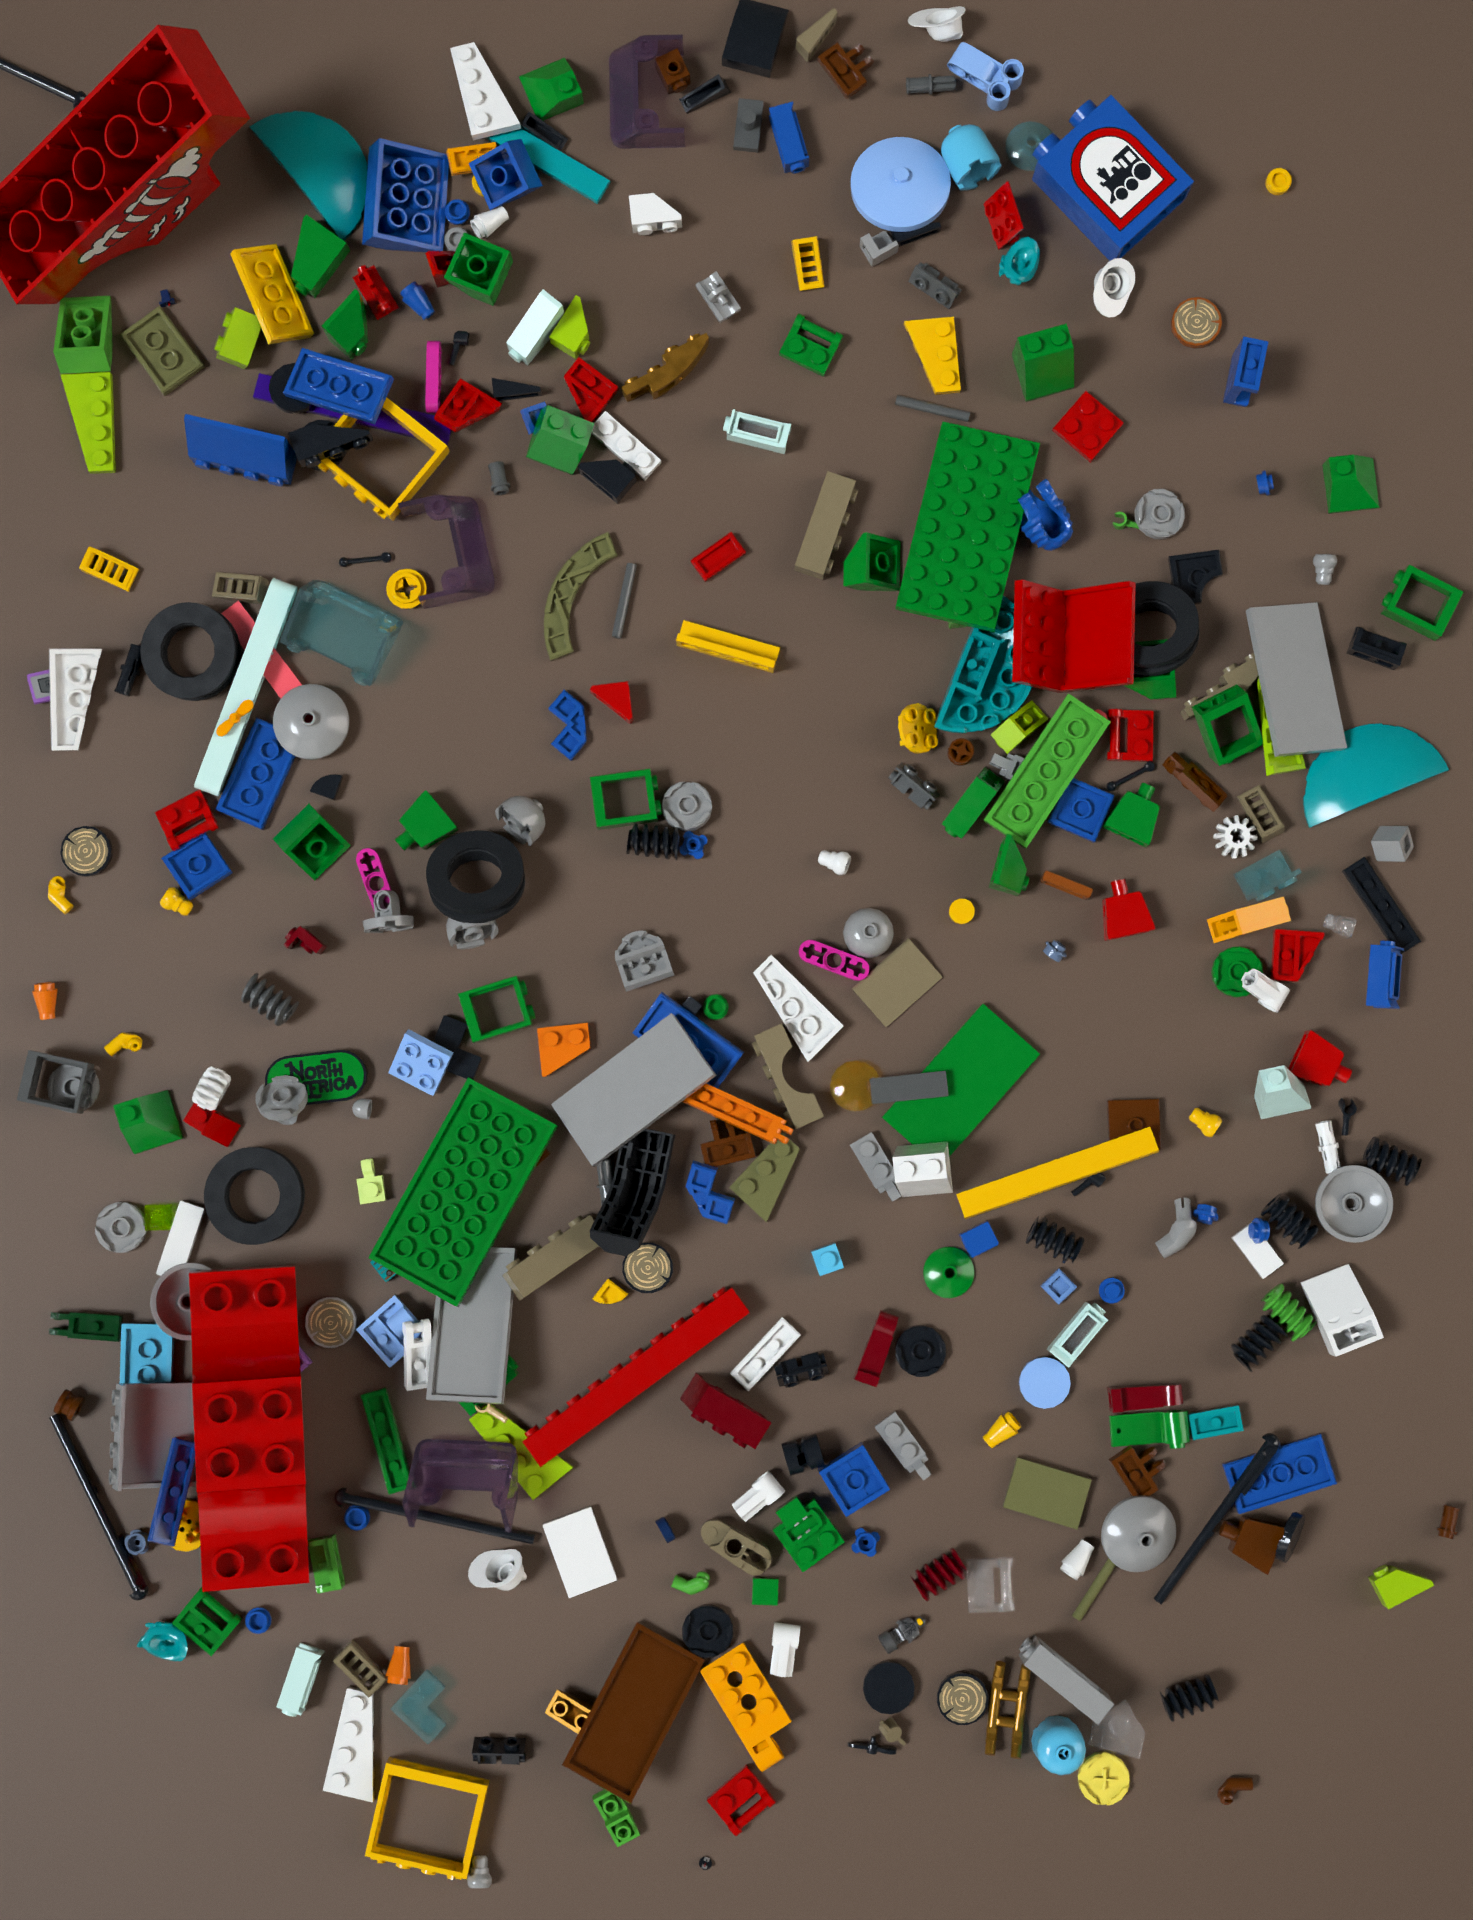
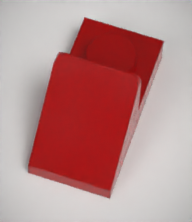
M193 1103L183 1120L199 1130L203 1136L226 1147L230 1145L241 1127L240 1124L219 1111L203 1109L196 1103Z

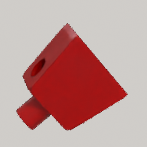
M1126 879L1111 882L1113 897L1105 898L1102 901L1104 940L1108 941L1155 930L1154 922L1140 891L1129 893Z
M1311 1030L1304 1032L1288 1067L1298 1079L1321 1086H1330L1333 1078L1346 1084L1352 1074L1351 1069L1340 1064L1344 1053Z

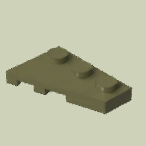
M790 1139L787 1144L778 1140L776 1144L770 1143L729 1187L765 1222H767L800 1148Z

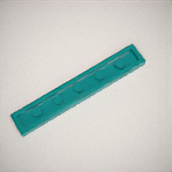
M522 128L485 137L491 142H496L498 146L507 141L522 139L535 168L598 204L610 185V180Z

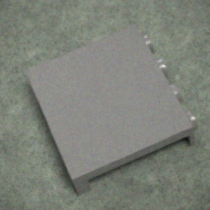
M192 1382L116 1383V1390L112 1391V1405L115 1406V1416L111 1417V1431L114 1432V1442L110 1443V1458H113V1469L109 1470V1484L116 1491H122V1489L160 1488L172 1438L194 1442ZM195 1464L189 1487H196Z

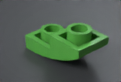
M602 1790L592 1796L596 1807L605 1821V1826L617 1847L640 1836L639 1829L624 1800L606 1790Z

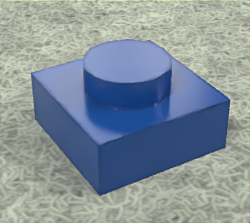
M545 401L520 411L529 435L534 432L540 410L547 406Z

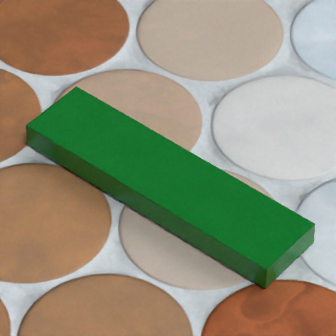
M387 1388L362 1394L361 1399L388 1494L413 1488L414 1483Z

